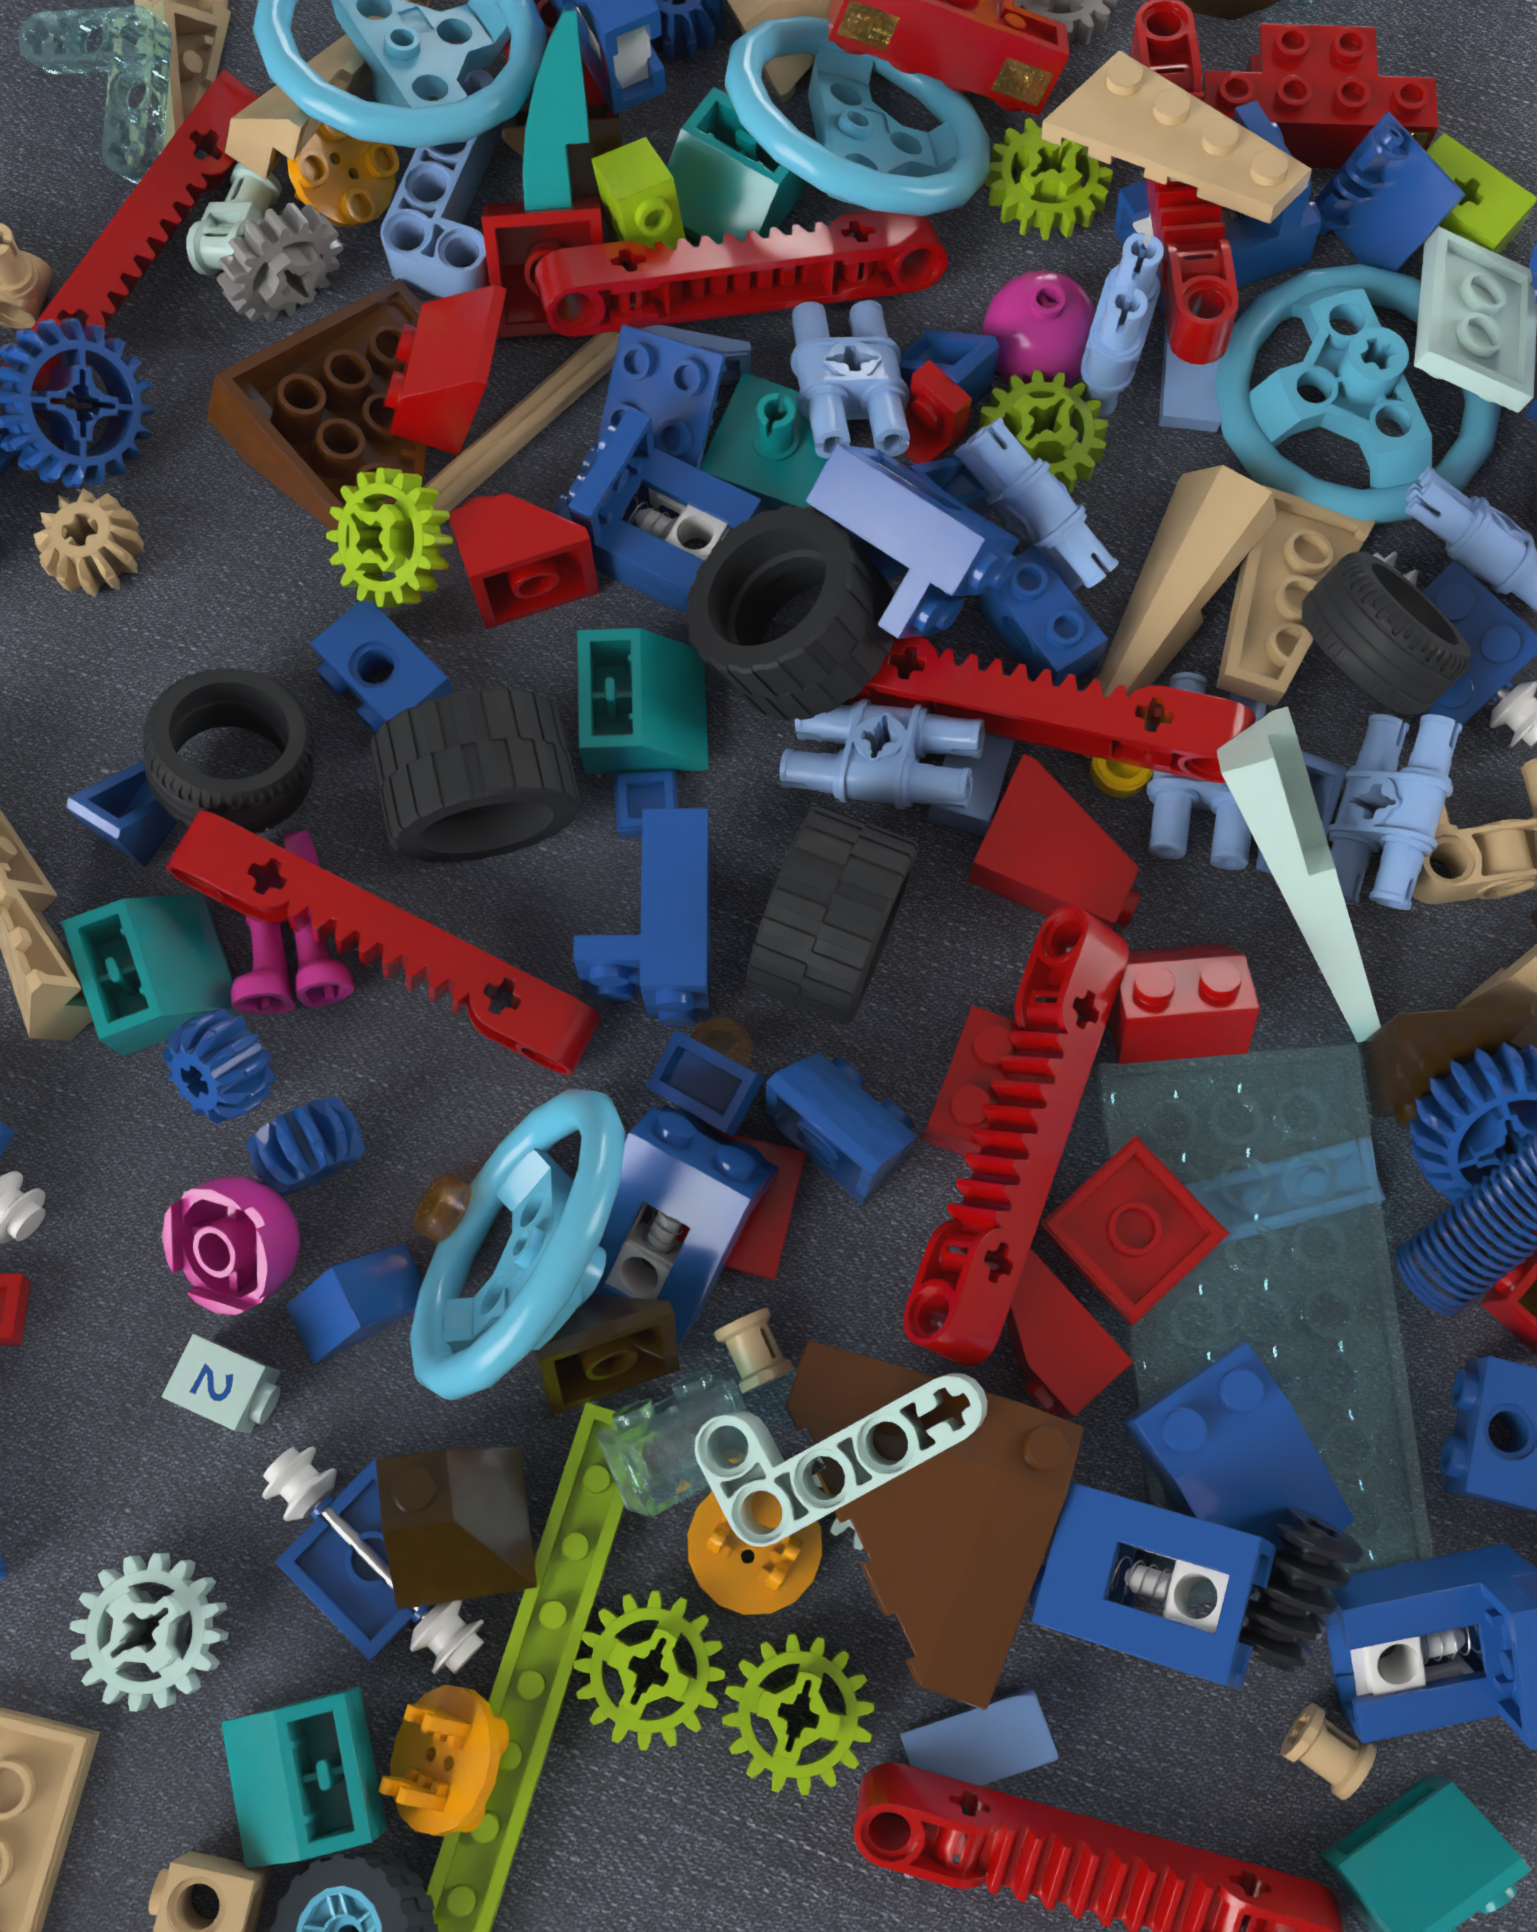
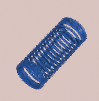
M1537 1133L1534 1134V1137L1527 1140V1146L1518 1147V1153L1509 1154L1508 1161H1502L1499 1168L1491 1169V1175L1483 1176L1481 1183L1473 1185V1190L1465 1191L1464 1197L1457 1198L1455 1204L1447 1206V1211L1439 1213L1438 1219L1430 1220L1429 1226L1422 1227L1421 1233L1413 1234V1238L1406 1240V1243L1397 1248L1395 1261L1397 1270L1404 1283L1422 1303L1433 1311L1451 1317L1458 1315L1464 1308L1472 1304V1300L1480 1298L1481 1293L1488 1291L1490 1286L1497 1284L1499 1279L1506 1277L1508 1272L1516 1269V1265L1524 1263L1525 1258L1534 1255V1251L1537 1250V1243H1535V1241L1537 1242V1236H1534L1531 1230L1532 1228L1537 1231V1210L1517 1192L1509 1180L1511 1179L1537 1206V1195L1519 1174V1172L1537 1187V1177L1529 1167L1531 1166L1537 1171ZM1526 1151H1527L1528 1154H1529V1157L1524 1156V1155H1523V1152H1526ZM1515 1159H1518L1519 1162H1520V1165L1517 1164V1163H1514V1160H1515ZM1509 1166L1511 1172L1505 1170V1167ZM1496 1174H1500L1502 1179L1497 1178ZM1491 1181L1492 1186L1488 1185L1487 1182ZM1500 1186L1507 1190L1519 1202V1204L1529 1214L1532 1221L1528 1219L1524 1214H1522L1518 1210V1208L1506 1197ZM1490 1192L1498 1197L1513 1215L1517 1217L1524 1229L1517 1225L1496 1203ZM1481 1199L1489 1204L1511 1228L1515 1237L1505 1230L1501 1223L1486 1209ZM1472 1206L1480 1211L1495 1230L1503 1236L1506 1244L1498 1239L1490 1227L1476 1215ZM1463 1213L1470 1217L1483 1234L1494 1243L1498 1252L1491 1248L1482 1235L1467 1222ZM1454 1220L1460 1223L1472 1239L1486 1251L1489 1259L1481 1254L1475 1244L1456 1226ZM1445 1227L1450 1229L1462 1245L1478 1259L1481 1267L1473 1262L1465 1249L1447 1233ZM1436 1233L1443 1237L1452 1251L1470 1267L1473 1275L1467 1272L1458 1258L1439 1241ZM1522 1236L1529 1239L1530 1244L1525 1243ZM1514 1244L1519 1246L1521 1251H1517ZM1410 1252L1415 1254L1423 1269L1436 1283L1453 1294L1454 1300L1442 1294L1426 1280L1416 1267ZM1506 1252L1511 1254L1512 1259L1507 1258ZM1497 1259L1502 1261L1503 1266L1498 1265ZM1428 1264H1430L1439 1273L1443 1280L1433 1271V1269ZM1489 1267L1494 1269V1273L1489 1272ZM1480 1274L1485 1276L1486 1280H1482ZM1471 1281L1476 1283L1477 1287H1472Z

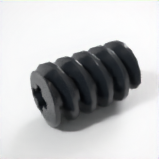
M1288 1507L1297 1520L1294 1525L1272 1521L1269 1527L1285 1545L1282 1550L1276 1549L1272 1564L1273 1570L1269 1577L1267 1589L1252 1584V1587L1260 1596L1258 1601L1248 1600L1245 1617L1248 1621L1245 1626L1242 1625L1238 1642L1252 1646L1251 1656L1259 1661L1283 1671L1294 1672L1296 1670L1294 1666H1306L1312 1660L1313 1651L1306 1640H1319L1326 1631L1324 1622L1317 1614L1331 1615L1338 1606L1337 1598L1329 1588L1344 1589L1351 1580L1349 1572L1340 1562L1357 1563L1361 1559L1363 1552L1360 1545L1339 1528L1296 1507Z

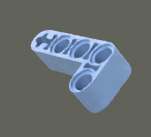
M477 69L467 73L462 88L470 96L491 85L494 79L488 72ZM503 123L469 141L416 148L384 218L380 231L391 273L395 280L400 278L408 288L439 298L490 286L484 236L480 231L462 223L502 135ZM471 264L470 266H467V267H463V268L460 267V266H462V265Z

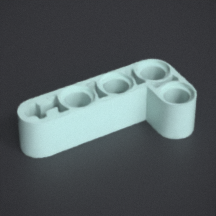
M949 1373L931 1380L787 1461H784L768 1428L759 1417L746 1411H734L711 1418L701 1427L695 1441V1454L698 1464L735 1534L740 1540L751 1546L765 1547L779 1542L966 1439L982 1425L987 1415L988 1401L984 1389L975 1379L966 1374ZM946 1387L948 1393L952 1396L964 1393L970 1402V1406L962 1412L965 1425L959 1426L953 1417L944 1419L926 1430L928 1435L935 1440L934 1444L928 1445L923 1425L916 1415L908 1409V1405L915 1403L917 1415L920 1417L944 1402L940 1391L942 1388ZM884 1421L893 1422L899 1425L906 1433L908 1450L903 1459L897 1461L887 1460L875 1450L873 1433L879 1423ZM726 1426L738 1428L747 1438L748 1454L741 1464L731 1463L720 1452L718 1446L719 1436ZM818 1457H831L842 1466L845 1474V1484L841 1493L835 1495L826 1494L815 1485L812 1478V1466ZM759 1490L775 1495L781 1504L782 1520L776 1528L764 1527L753 1517L751 1502L754 1494Z

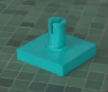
M743 372L700 465V470L760 498L761 505L777 510L782 506L790 505L804 508L806 506L813 507L806 502V499L828 459L818 456L815 452L810 420L801 413L798 407L797 396L799 392ZM847 420L848 430L851 426L852 420Z

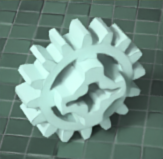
M153 1553L147 1568L140 1555L124 1558V1576L115 1569H104L98 1574V1577L105 1590L102 1593L84 1592L81 1594L79 1600L91 1611L88 1618L72 1621L70 1623V1630L85 1634L86 1644L77 1647L70 1654L72 1660L89 1658L93 1666L81 1680L85 1686L96 1684L103 1680L107 1683L102 1699L104 1703L112 1704L118 1702L126 1693H129V1711L137 1712L146 1709L151 1700V1695H153L159 1709L176 1703L175 1686L187 1695L201 1688L199 1678L195 1673L196 1669L204 1671L217 1669L220 1662L213 1654L208 1652V1649L212 1643L228 1640L229 1632L220 1628H213V1618L226 1611L227 1606L226 1602L208 1603L206 1595L216 1583L213 1577L202 1578L195 1582L191 1580L196 1562L190 1559L181 1560L170 1570L171 1561L169 1553ZM154 1582L170 1587L174 1592L162 1597L160 1600H153L147 1590L141 1591L138 1585ZM165 1615L158 1621L159 1626L152 1633L155 1642L133 1647L141 1641L140 1636L147 1630V1624L144 1619ZM110 1617H112V1631L110 1642L108 1643V1624ZM191 1618L192 1638L188 1647L185 1643L188 1620ZM137 1663H146L153 1673L159 1672L162 1677L158 1679H143L135 1677L125 1670Z

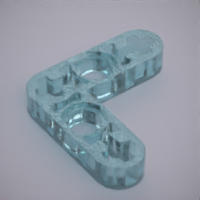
M135 5L44 11L31 15L21 27L18 38L22 56L29 62L51 74L108 72L102 143L103 160L106 166L114 173L130 182L139 183L163 151L172 48V36L168 25L144 7ZM102 27L103 39L101 45L96 51L88 54L86 43L89 35L96 28ZM124 35L130 39H138L137 44L134 45L127 39H124ZM54 36L64 41L65 46L59 42H53ZM144 81L146 85L145 97L139 106L130 109L128 103L129 94L136 84Z

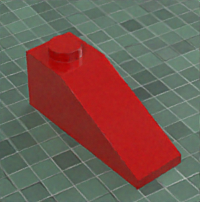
M1030 1248L1005 1321L1019 1369L1029 1379L1022 1386L1024 1391L1041 1411L1051 1415L1057 1411L1066 1420L1075 1417L1127 1369L1133 1361ZM989 1263L992 1270L1000 1268L998 1264Z

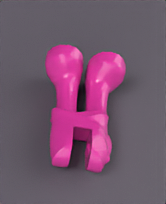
M297 830L284 834L285 850L320 867L315 845L308 830ZM274 876L269 883L260 880L256 882L259 893L263 895L270 887L282 889L279 876ZM246 916V924L250 926L252 941V971L236 978L232 984L230 993L234 1010L240 1013L255 1015L284 1014L295 1010L293 985L288 972L281 923L283 922L267 924ZM311 922L299 932H295L298 956L295 986L299 1001L304 1006L310 1008L323 1007L351 995L354 992L352 972L348 965L338 960H333L327 939L321 944L314 942Z

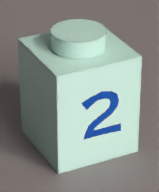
M193 1334L161 1397L229 1429L251 1433L256 1423L262 1425L266 1422L278 1401L280 1387L276 1386L275 1383L281 1371L216 1341Z

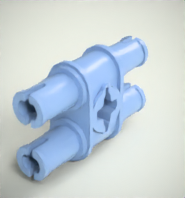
M1134 233L1126 239L1123 245L1120 264L1109 272L1105 280L1081 362L1080 373L1086 385L1082 400L1087 402L1099 399L1101 408L1098 417L1101 418L1108 417L1113 413L1117 406L1119 392L1128 387L1134 377L1159 296L1160 282L1156 271L1162 260L1164 247L1157 237L1151 235L1147 249H1141L1145 233Z
M865 300L852 306L849 312V325L852 337H830L823 305L811 301L797 305L792 312L793 319H791L796 347L792 352L790 362L793 373L798 377L800 388L797 396L798 407L801 413L810 420L816 454L824 459H829L836 444L849 445L851 441L847 420L869 419L875 449H879L890 457L904 453L909 447L908 440H910L904 409L909 401V388L901 377L899 368L901 361L900 348L895 341L888 337L881 304L876 301Z
M1001 417L997 418L986 428L982 427L966 440L965 444H962L954 451L953 454L956 458L963 462L988 493L985 497V500L988 502L986 505L988 509H995L1004 522L1005 528L1023 542L1022 550L1026 551L1035 545L1071 592L1083 584L1088 589L1093 587L1106 577L1105 571L1111 572L1118 565V560L1111 556L1084 521L1087 518L1085 514L1086 508L1082 504L1076 505L1067 492L1066 486L1048 471L1050 464L1047 461H1042L1041 458L1034 461L1004 425Z
M1427 467L1418 476L1420 479L1419 484L1414 481L1404 494L1403 498L1410 502L1405 509V513L1410 517L1413 516L1446 542L1445 550L1448 556L1453 560L1459 561L1472 575L1490 583L1493 591L1504 595L1512 592L1537 611V550L1531 533L1521 529L1509 516L1490 506L1489 501L1484 497L1473 496L1469 499L1435 473L1432 467Z
M1180 672L1171 677L1169 687L1205 694L1207 679L1200 674ZM1230 692V700L1238 702L1254 712L1256 717L1255 723L1265 716V703ZM1154 770L1153 780L1147 783L1149 800L1154 803L1148 853L1162 859L1183 858L1187 850L1191 808L1212 811L1216 814L1210 864L1226 870L1246 868L1249 863L1252 833L1227 784L1206 782Z
M863 698L860 701H855L852 706L840 705L839 708L827 714L824 712L815 715L811 719L799 720L797 718L795 719V731L798 732L797 738L799 740L805 741L809 739L845 744L844 750L841 749L838 754L794 751V749L786 748L780 762L779 776L780 781H782L781 785L786 789L799 788L833 793L835 799H839L842 803H850L852 799L890 803L894 804L896 809L901 810L911 807L913 803H931L967 809L973 785L971 768L942 767L919 762L920 758H924L927 753L969 756L973 759H980L985 743V722L983 718L967 719L931 714V710L925 708L922 704H916L914 708L875 705L871 703V700Z
M1372 714L1368 719L1369 725L1355 766L1349 767V770L1345 772L1344 782L1346 787L1335 824L1329 825L1328 828L1329 840L1333 843L1331 855L1345 903L1357 905L1359 904V894L1372 853L1383 849L1379 870L1369 899L1377 901L1376 903L1385 907L1410 910L1412 906L1411 899L1424 858L1431 856L1432 852L1437 849L1438 842L1434 837L1445 799L1452 796L1453 793L1452 780L1448 777L1458 735L1462 731V725L1455 723V720L1446 716L1433 714L1421 716L1420 728L1408 766L1402 768L1400 772H1396L1405 735L1408 733L1410 726L1394 716Z

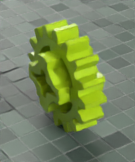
M1032 118L1025 119L1023 134L1008 128L1005 131L1003 144H994L992 148L990 174L985 182V186L991 187L988 200L989 205H1003L1000 221L1004 224L1015 218L1020 220L1019 234L1023 236L1033 226L1040 228L1042 240L1049 239L1053 228H1059L1066 238L1072 237L1075 221L1088 228L1092 225L1095 211H1103L1113 170L1106 168L1107 163L1088 157L1089 147L1067 139L1063 141L1061 146L1041 139L1042 127L1038 128ZM1013 168L1017 170V184H1015L1011 171ZM1082 174H1083V177H1084V179H1085V187H1084V188L1080 185V184H1081V179H1082Z
M1040 369L1033 371L1031 383L1024 384L1015 374L1010 377L1007 392L996 387L992 390L989 406H982L978 423L979 429L982 427L986 428L997 418L1001 417L1004 425L1034 461L1038 458H1041L1042 461H1047L1050 464L1048 471L1066 486L1069 494L1073 493L1077 477L1088 482L1092 478L1096 465L1095 462H1101L1106 443L1103 440L1108 428V421L1097 419L1101 402L1099 399L1087 402L1082 400L1086 388L1083 382L1075 385L1071 390L1064 387L1065 373L1062 372L1057 373L1052 383L1044 382ZM1072 421L1075 424L1078 432L1070 426V423ZM1078 433L1080 437V443L1077 441Z
M377 468L376 473L360 472L357 474L358 486L343 485L340 489L346 501L345 507H331L329 512L339 521L338 530L326 532V539L338 542L339 551L330 558L331 565L345 566L346 571L340 583L343 587H358L357 600L361 602H376L377 607H401V604H418L421 602L420 591H435L438 588L436 579L432 574L433 571L448 570L450 564L445 558L440 556L441 547L453 544V537L441 534L440 525L450 518L449 511L434 510L433 505L438 498L439 492L436 488L421 487L422 476L419 474L402 473L401 469ZM390 496L397 500L395 504H384L382 501ZM384 572H394L397 577L389 580L382 576Z
M652 1590L648 1599V1605L640 1607L634 1595L629 1593L623 1596V1615L618 1617L614 1611L607 1607L598 1612L600 1620L606 1628L602 1634L592 1630H585L581 1639L589 1647L593 1648L592 1656L576 1659L574 1661V1669L590 1673L591 1682L581 1687L576 1694L578 1699L596 1698L599 1707L589 1719L593 1726L603 1722L608 1717L616 1723L611 1741L618 1744L625 1737L628 1730L638 1732L637 1741L639 1749L647 1751L653 1733L661 1732L667 1745L672 1747L677 1745L678 1742L677 1725L683 1722L696 1733L702 1728L701 1719L695 1711L699 1704L707 1708L716 1709L719 1698L707 1689L708 1681L725 1679L726 1669L718 1665H711L709 1656L722 1649L723 1644L721 1639L704 1641L700 1634L710 1620L706 1613L696 1617L693 1621H689L684 1616L687 1609V1598L681 1596L673 1607L668 1609L663 1607L661 1590ZM644 1620L659 1621L652 1636L643 1640L632 1642L624 1637L617 1636L623 1628L635 1622ZM681 1633L688 1639L695 1653L697 1677L681 1667L675 1648ZM665 1638L666 1644L661 1652L663 1658L660 1667L663 1671L669 1673L668 1680L664 1681L656 1678L649 1687L644 1689L640 1698L636 1699L635 1693L640 1685L638 1679L641 1670L632 1664L633 1658L636 1656L645 1659L652 1650L658 1647L661 1639ZM605 1662L619 1671L625 1691L619 1704L611 1695L606 1684ZM668 1696L678 1702L679 1700L684 1702L679 1708L669 1714L659 1717H642L647 1704L657 1699Z
M795 1632L788 1633L786 1650L778 1653L766 1639L760 1643L764 1661L757 1666L751 1660L742 1658L738 1663L742 1673L748 1678L745 1685L728 1683L725 1690L726 1695L739 1702V1709L728 1711L722 1715L723 1725L740 1727L741 1734L729 1744L731 1754H739L749 1750L753 1757L749 1762L746 1774L752 1779L760 1774L764 1768L772 1771V1791L779 1793L787 1777L797 1778V1785L801 1796L809 1795L811 1777L819 1774L823 1781L832 1788L837 1785L834 1765L839 1761L852 1769H856L859 1765L857 1757L850 1749L852 1742H870L872 1738L871 1732L858 1724V1716L874 1712V1703L863 1698L856 1699L854 1693L866 1683L867 1679L863 1672L845 1675L842 1670L846 1666L850 1655L844 1649L835 1653L831 1659L824 1656L825 1645L824 1637L817 1635L812 1641L809 1650L800 1649ZM790 1664H799L795 1678L775 1689L766 1685H760L763 1679L774 1670ZM824 1672L835 1681L841 1690L845 1704V1713L826 1705L819 1691ZM810 1680L807 1688L809 1709L817 1714V1718L814 1722L803 1721L799 1731L794 1732L792 1742L787 1744L789 1737L787 1715L778 1711L781 1703L793 1704L797 1695L802 1694L805 1681ZM751 1712L769 1720L777 1736L773 1753L767 1750L758 1739L752 1725ZM822 1737L830 1741H836L822 1755L811 1760L798 1761L802 1748Z

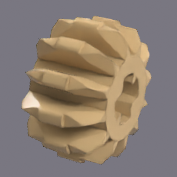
M83 488L77 502L74 503L59 495L60 510L56 514L40 512L41 522L46 529L33 534L35 545L41 552L39 555L41 559L40 564L47 574L56 578L64 589L73 593L82 587L87 594L96 598L102 583L107 582L110 587L120 590V579L118 576L122 572L138 574V564L133 557L145 552L143 548L144 542L137 533L139 531L137 528L139 524L131 511H126L125 508H122L116 498L106 493L99 499H96L93 493Z

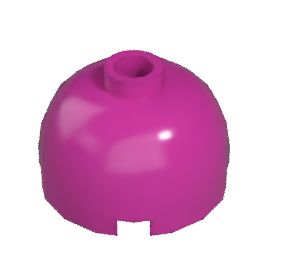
M1050 270L1029 271L1005 283L991 299L981 330V335L995 336L1000 346L995 370L1004 376L1003 383L1008 386L1010 377L1015 374L1024 384L1031 383L1033 371L1040 369L1044 382L1052 383L1058 372L1065 373L1064 387L1068 388L1070 381L1081 374V362L1096 313V307L1084 288L1063 273Z
M223 1176L211 1179L183 1193L184 1195L181 1200L170 1205L165 1213L162 1231L166 1261L173 1274L183 1269L187 1279L194 1286V1288L186 1293L195 1303L216 1314L237 1315L270 1298L283 1287L292 1274L298 1261L301 1244L298 1223L288 1203L272 1187L254 1178Z

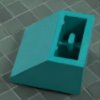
M715 87L710 90L681 128L667 164V169L674 178L684 233L699 242L701 241V236H708L716 244H722L725 233H731L739 241H746L748 230H754L762 238H769L770 228H778L810 186V183L777 163L741 125L729 95Z
M641 628L577 630L579 751L585 775L675 769V771L709 770L705 661L699 656V652L689 645Z
M203 894L123 898L61 921L98 1038L124 1057L168 1040L167 1036L175 1032L180 1024L205 1012L211 1013L222 1008L231 1016L240 1013L232 1007L230 991L234 978L209 904Z
M361 1686L221 1722L246 1868L298 1862L373 1842L387 1830L381 1793L378 1792L379 1781Z
M1432 1773L1419 1780L1319 1854L1372 1932H1459L1456 1927L1476 1912L1490 1913L1507 1904L1518 1891L1515 1883L1531 1872L1519 1853L1452 1781Z

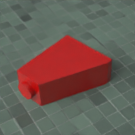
M1023 753L973 861L967 882L1048 917L1061 907L1068 905L1079 906L1111 929H1113L1115 923L1123 927L1128 926L1142 894L1131 889L1139 867L1035 758Z

